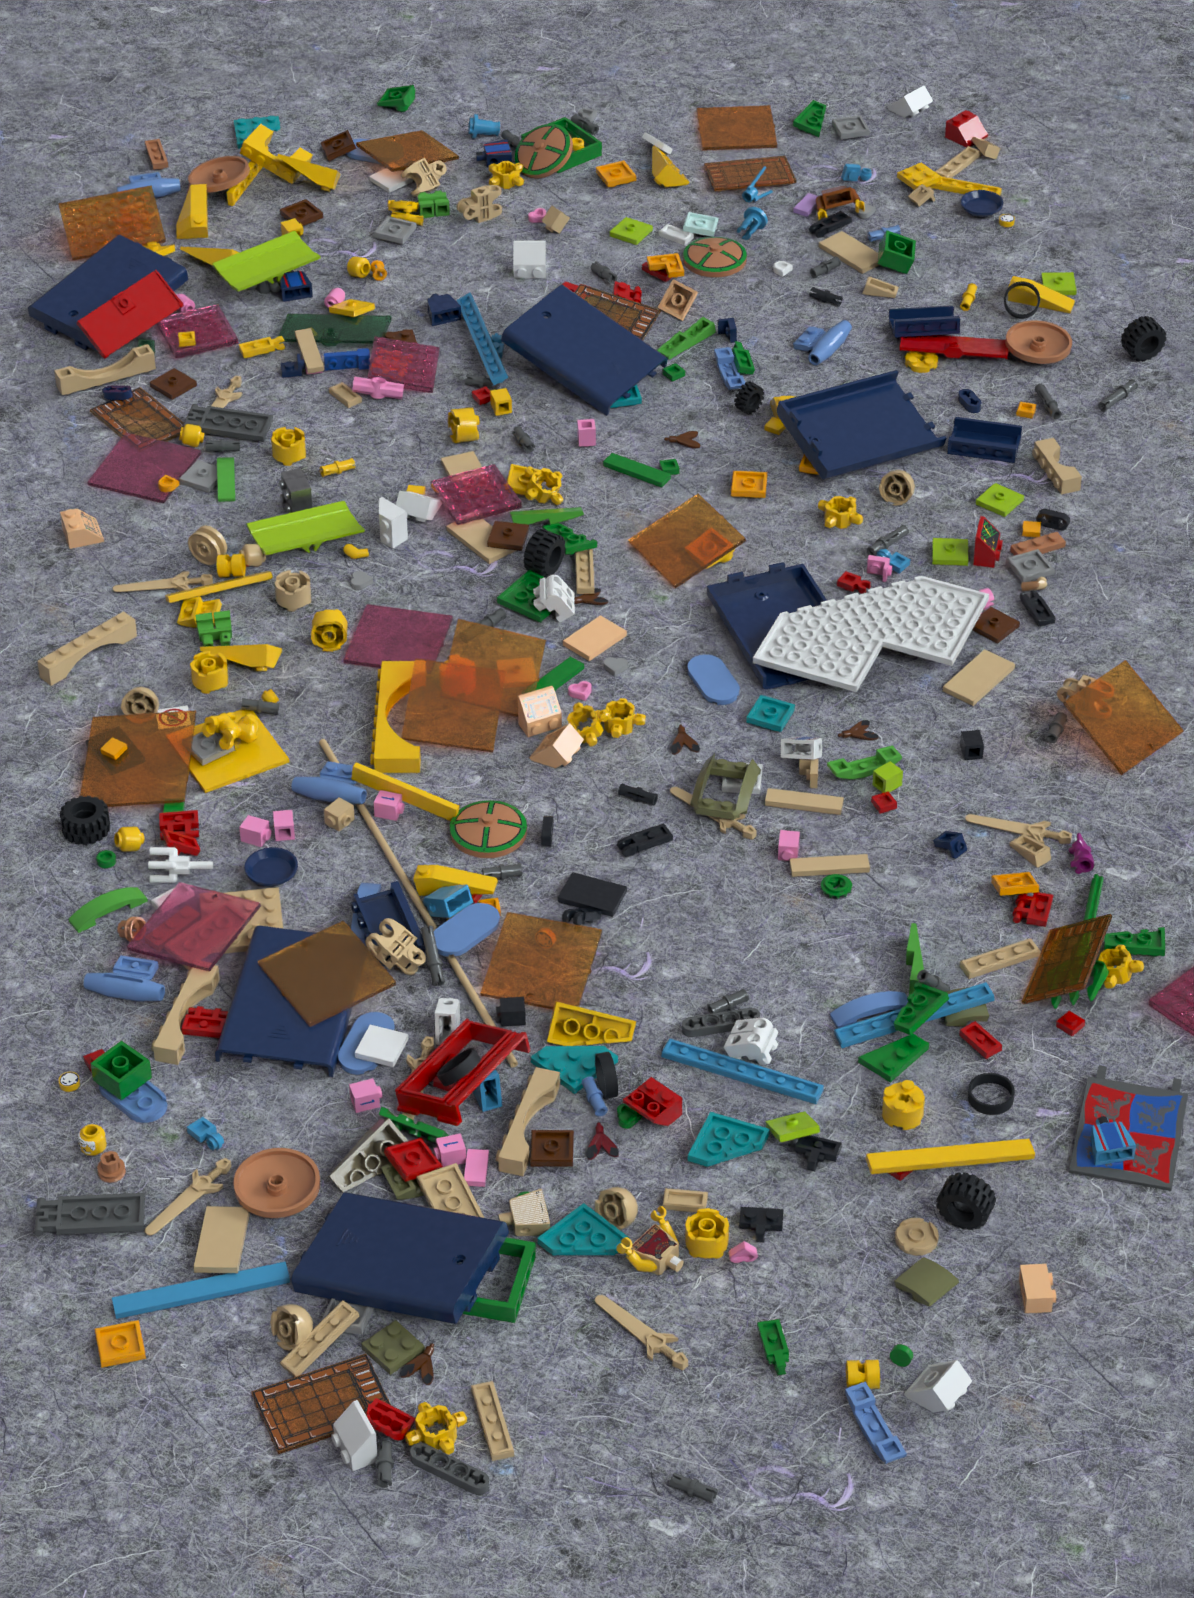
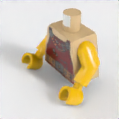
M659 1206L657 1209L660 1216L657 1215L655 1210L651 1212V1219L659 1222V1225L655 1223L633 1244L628 1237H624L621 1243L617 1245V1251L620 1254L626 1253V1258L637 1271L652 1272L656 1275H661L668 1267L678 1272L684 1263L683 1260L678 1258L679 1242L668 1220L665 1221L664 1219L666 1209L663 1206Z

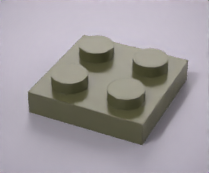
M397 1320L361 1343L362 1350L390 1375L422 1354L425 1350V1346Z

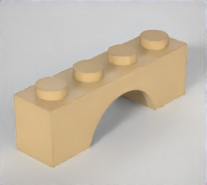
M1049 438L1035 441L1032 455L1061 495L1080 491L1082 476L1075 467L1064 466L1058 463L1061 447L1056 440Z

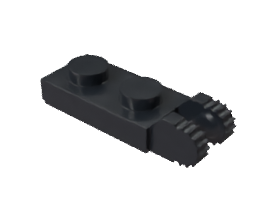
M839 211L812 224L809 232L811 234L815 233L817 238H821L826 233L852 223V218Z
M1036 590L1030 591L1031 598L1025 592L1020 593L1022 604L1026 607L1038 627L1055 623L1056 618Z
M663 823L630 834V836L623 839L621 838L616 845L622 850V854L625 857L635 855L637 851L640 852L673 841V835Z
M588 908L568 909L562 914V922L570 923L571 919H573L574 925L585 924V922L593 923V920L601 919L602 912Z

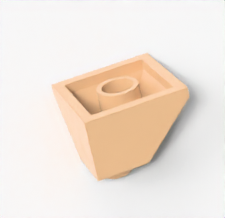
M673 279L657 308L683 321L698 292Z

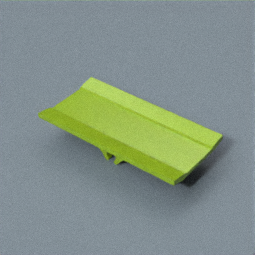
M292 231L212 264L217 273L234 290L239 292L264 281H269L273 284L274 277L279 282L284 273L319 260L321 256L302 241L296 231Z
M345 501L246 523L249 533L265 555L300 547L310 553L309 547L312 544L314 545L313 550L317 551L325 541L365 532V529L359 525L350 512Z

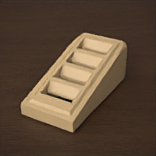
M972 138V141L984 156L993 159L997 158L1000 147L984 139Z
M868 276L862 294L895 298L899 287Z
M1025 834L1010 842V846L1036 867H1040L1051 860L1050 847Z

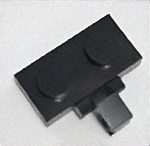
M809 1135L798 1138L795 1152L804 1154L805 1158L808 1159L807 1170L815 1172L818 1162L823 1163L824 1159L836 1162L842 1148V1143Z
M740 1206L739 1229L756 1231L755 1242L764 1243L765 1231H782L784 1209Z

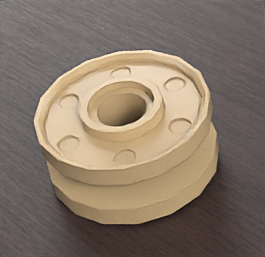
M201 526L188 538L189 550L203 564L214 565L217 562L218 555L227 553V544L224 537L211 526Z

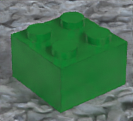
M886 230L879 243L877 264L907 274L915 260L916 240Z
M120 1041L90 1063L93 1081L121 1101L152 1078L150 1060L123 1041Z

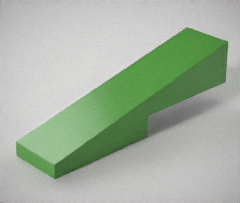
M701 317L684 333L677 332L657 351L670 360L716 333L715 324Z
M581 507L513 511L510 512L513 523L529 525L548 519L550 524H555L582 516L584 513Z
M911 923L906 952V965L912 966L909 994H913L915 990L914 985L916 982H919L917 980L918 973L924 970L916 923Z

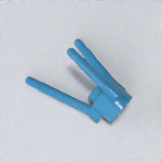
M766 166L762 168L752 183L742 193V197L746 202L750 203L753 200L756 202L760 198L773 193L770 190L757 195L758 190L754 186L765 171Z

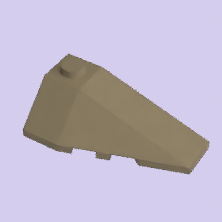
M389 1118L379 1119L328 1177L341 1192H345L374 1176L382 1174L381 1167L391 1163L384 1154L385 1148L408 1142V1140Z

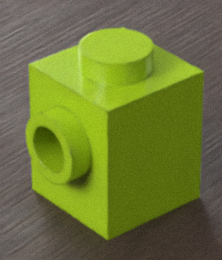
M891 761L873 770L872 785L882 793L891 792L902 786L903 770Z

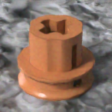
M130 917L118 924L117 931L121 938H126L129 942L138 943L146 937L147 925L141 917Z
M109 1151L101 1155L97 1166L99 1178L108 1183L121 1180L125 1176L126 1170L125 1164L119 1158L118 1153Z

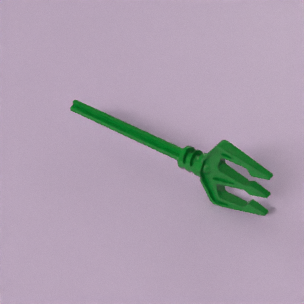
M1094 874V878L1091 881L1083 924L1095 922L1104 880L1103 876ZM1089 934L1090 936L1085 935L1086 937L1083 940L1082 938L1079 939V944L1073 949L1071 962L1065 963L1060 966V969L1057 968L1048 975L1050 977L1048 978L1051 992L1059 990L1060 986L1058 985L1068 981L1072 982L1071 987L1076 986L1077 980H1080V974L1082 975V970L1079 969H1082L1083 966L1085 968L1086 958L1084 957L1088 953L1090 954L1091 934ZM1095 960L1089 977H1094L1093 984L1087 987L1090 1002L1094 1000L1109 974L1103 961ZM1079 991L1069 993L1072 1005H1075L1080 997ZM1060 995L1051 997L1054 1009L1058 1007L1062 1000Z

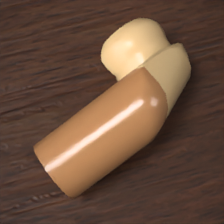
M1039 577L1037 581L1022 582V591L1045 589L1047 579Z

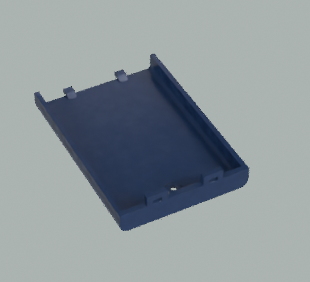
M117 235L28 307V313L30 317L42 322L45 330L55 335L59 331L73 338L76 346L84 350L90 347L97 351L76 322L155 270L160 273L173 291L188 281V273L185 267L172 261V259L166 258L138 242Z
M562 284L511 323L503 331L501 338L504 344L606 416L609 414L613 403L621 397L629 398L631 394L628 391L647 375L653 378L657 374L653 370L659 365L665 368L668 362L667 357Z
M898 370L779 401L777 406L778 417L823 480L944 446L947 439L946 436L938 438L931 430V428L935 429L933 422L926 423L911 403L910 399L914 398L912 393L905 394L896 381L899 373Z
M784 562L769 565L768 572L744 577L743 572L727 575L726 582L707 586L708 598L764 689H772L810 680L753 663L754 655L780 613L786 611L793 613L797 611V608L809 605L815 607L821 605V602L827 601L804 564L785 568L786 564Z
M256 926L250 939L215 1051L216 1062H220L222 1053L244 1055L243 1062L251 1063L253 1057L295 1062L294 1069L302 1070L304 1063L326 1066L329 1069V1077H333L338 1062V1053L343 1044L368 954L366 941L360 938Z
M344 1192L332 1212L328 1213L325 1217V1223L308 1250L304 1251L301 1255V1261L292 1274V1285L297 1293L327 1299L333 1298L337 1301H345L347 1303L457 1324L463 1312H470L477 1300L476 1289L486 1272H493L500 1260L498 1251L508 1236L509 1230L507 1223L504 1221Z

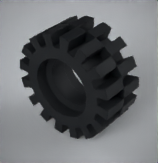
M751 381L745 382V385L742 384L741 389H738L739 393L735 395L737 398L734 399V402H736L734 405L746 414L755 413L756 409L760 408L759 404L762 405L763 403L761 400H764V389Z

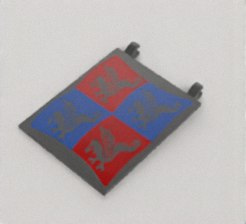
M1099 1065L1097 1077L1088 1076L1069 1173L1171 1191L1188 1093L1180 1092L1182 1079H1173L1172 1090L1159 1089L1105 1079L1107 1067ZM1106 1116L1109 1123L1116 1121L1123 1123L1136 1144L1134 1159L1095 1166L1090 1138L1092 1126L1096 1125L1097 1118Z

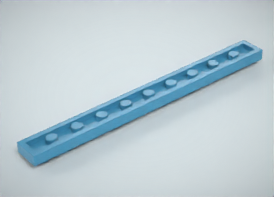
M470 292L456 301L461 306V312L493 385H496L509 377L474 297Z

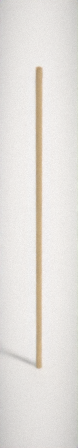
M321 739L319 744L329 761L339 763L327 741ZM355 804L428 928L433 926L434 931L437 928L435 922L364 804ZM454 954L449 955V957L445 956L485 1024L496 1027ZM511 1052L506 1059L511 1067H516L518 1062Z

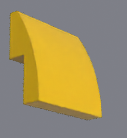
M200 596L183 600L177 623L181 626L197 628L195 615L212 613L213 626L215 627L214 612H220L222 603L220 599L203 602Z

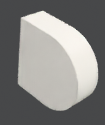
M778 261L773 265L774 273L782 277L793 269V265L785 261Z

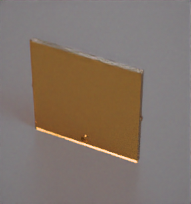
M770 105L697 108L698 130L700 131L702 151L777 148L775 125Z
M423 130L356 142L358 148L391 172L406 170L413 163L423 158L426 159L428 164L435 161L448 162L459 159L456 153Z
M697 493L628 539V541L650 563V566H653L676 589L746 542V539L723 515H720Z
M458 619L450 656L447 657L448 664L440 698L518 717V696L535 691L537 682L540 680L538 677L546 640Z
M415 658L402 739L493 753L506 671Z
M1126 660L1063 703L1121 775L1184 732Z
M507 912L495 950L492 952L493 956L480 995L495 999L524 996L526 1005L552 1010L555 1001L579 1007L589 974L592 972L591 967L601 939L602 929Z
M344 920L258 961V965L310 1027L396 986V981Z

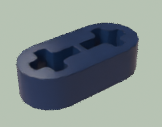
M111 385L102 389L104 399L126 400L133 396L130 386Z
M962 389L959 391L958 401L968 412L978 413L981 411L982 402L972 390Z

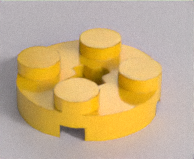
M388 200L387 207L390 211L417 212L419 202Z
M909 351L905 355V366L911 367V371L917 373H927L933 367L934 369L937 368L938 356L936 353Z

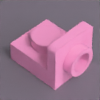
M869 555L867 573L883 575L882 582H886L887 577L892 574L890 558Z

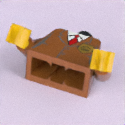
M838 186L821 191L822 195H819L815 200L818 220L828 217L826 209L850 203L855 204V211L859 213V209L865 211V203L860 201L856 190L849 186Z

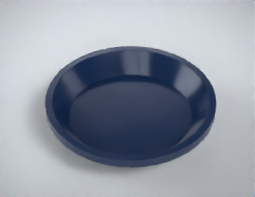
M987 190L970 191L961 198L962 208L976 217L992 216L1003 208L1004 203L1001 196Z
M269 847L252 853L245 862L244 870L246 876L252 882L262 886L274 887L284 884L295 876L298 870V861L294 854L286 849Z

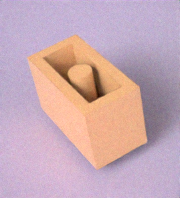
M1047 1264L1020 1265L1019 1284L1025 1313L1052 1312V1305L1056 1303V1291L1051 1289L1053 1276L1052 1272L1048 1273Z

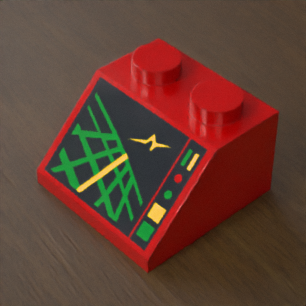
M980 516L975 537L973 565L995 568L996 561L1000 560L1003 540H1000V532L984 516Z

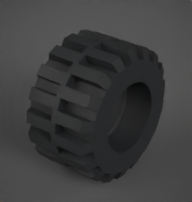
M1141 316L1138 319H1134L1124 329V333L1121 335V344L1134 360L1143 362L1147 359L1150 360L1161 352L1162 347L1165 346L1164 342L1167 340V334L1152 317L1145 316L1143 318Z
M545 529L537 530L530 538L525 549L523 562L526 570L535 572L545 578L553 575L558 570L564 557V538Z
M89 795L86 797L79 796V798L74 797L71 801H67L61 807L62 833L69 842H75L78 845L94 844L96 841L103 840L102 837H106L108 832H110L108 806L102 799L99 800L98 797H91Z
M965 1172L963 1174L955 1173V1175H950L945 1181L936 1199V1207L939 1209L940 1215L944 1216V1219L947 1222H951L952 1225L958 1226L961 1229H980L981 1226L983 1227L986 1224L995 1206V1192L991 1190L989 1184L985 1183V1180L977 1178L976 1175H969Z

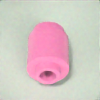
M341 288L332 289L324 299L325 306L329 309L330 306L343 302L345 300V292Z
M176 294L184 304L178 310L184 315L191 314L195 309V303L184 294Z

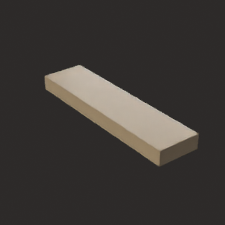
M968 146L935 172L942 177L953 178L981 156V151Z
M311 328L296 330L295 337L308 374L324 371V365Z
M593 549L575 552L577 594H595Z
M768 788L765 798V806L841 815L844 797Z
M867 854L790 858L792 877L870 872Z
M1029 938L960 961V968L968 979L1038 957L1040 956V950L1033 940Z
M345 1301L340 1302L312 1330L309 1337L298 1344L280 1362L281 1366L295 1378H298L360 1316L359 1313Z
M493 1381L471 1385V1392L492 1461L514 1457V1449Z

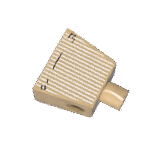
M542 1189L510 1199V1212L498 1214L499 1221L506 1222L507 1226L513 1225L516 1236H540L550 1229V1220Z

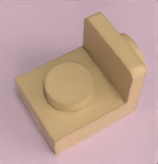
M923 184L908 196L919 207L928 199L932 202L935 201L934 191Z
M799 759V774L806 775V780H810V788L818 787V759Z

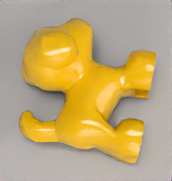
M232 712L206 717L202 732L206 737H211L214 733H221L223 737L219 740V745L223 750H228L233 747L236 738H240L246 743L254 742L257 739L259 726L253 714H246L236 723L233 721L236 719V716Z

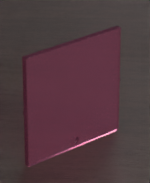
M126 432L89 479L88 485L164 504L173 491H160L158 481L164 475L179 481V478L199 458L201 450Z
M367 604L357 629L354 631V636L343 661L347 664L381 668L382 661H426L427 675H431L441 648L444 646L443 643L453 616Z
M179 882L129 943L127 949L210 972L259 910L261 904L260 902Z

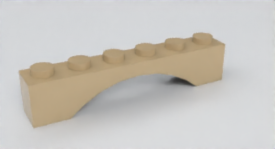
M147 344L133 348L121 360L105 368L82 370L68 366L54 370L56 387L62 395H68L108 382L118 381L122 378L146 373L156 369L153 350Z
M123 611L37 661L40 678L52 686L66 678L75 664L93 649L112 643L125 644L137 637L135 619Z
M195 962L192 969L188 970L185 983L181 984L178 997L174 998L171 1011L167 1012L164 1025L160 1026L157 1039L153 1040L151 1050L154 1052L155 1061L179 1065L185 1052L184 1036L181 1032L183 1020L186 1014H188L189 1007H194L198 1002L214 993L220 981L218 966Z
M536 1067L533 1075H529L527 1089H524L521 1095V1104H517L515 1118L511 1119L509 1123L508 1135L505 1134L503 1137V1147L501 1150L498 1149L496 1154V1162L499 1163L500 1172L524 1176L529 1164V1146L524 1137L526 1126L540 1109L554 1102L560 1088V1072Z

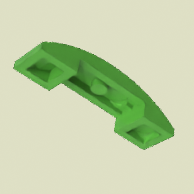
M234 457L217 458L218 502L235 501Z
M892 745L876 749L875 756L848 763L842 758L827 762V766L836 777L858 779L873 775V770L890 761L894 764L898 763L902 756Z
M138 887L116 889L102 894L83 905L69 918V923L80 933L95 926V919L126 905L130 909L148 902V899Z

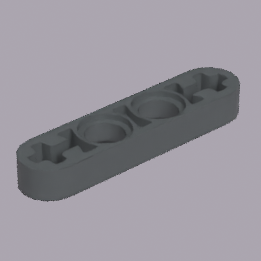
M744 1008L688 1017L682 1022V1033L687 1037H698L732 1031L735 1022L728 1023L727 1019L740 1020L742 1018L744 1020L760 1018V1012L755 1008ZM714 1022L716 1023V1025L708 1026L706 1025V1023Z
M417 1443L411 1447L410 1459L415 1466L472 1494L483 1495L488 1492L489 1477L485 1472L425 1443ZM444 1461L446 1465L438 1468L434 1466V1463ZM458 1470H462L466 1473L462 1477H456L453 1475V1473Z

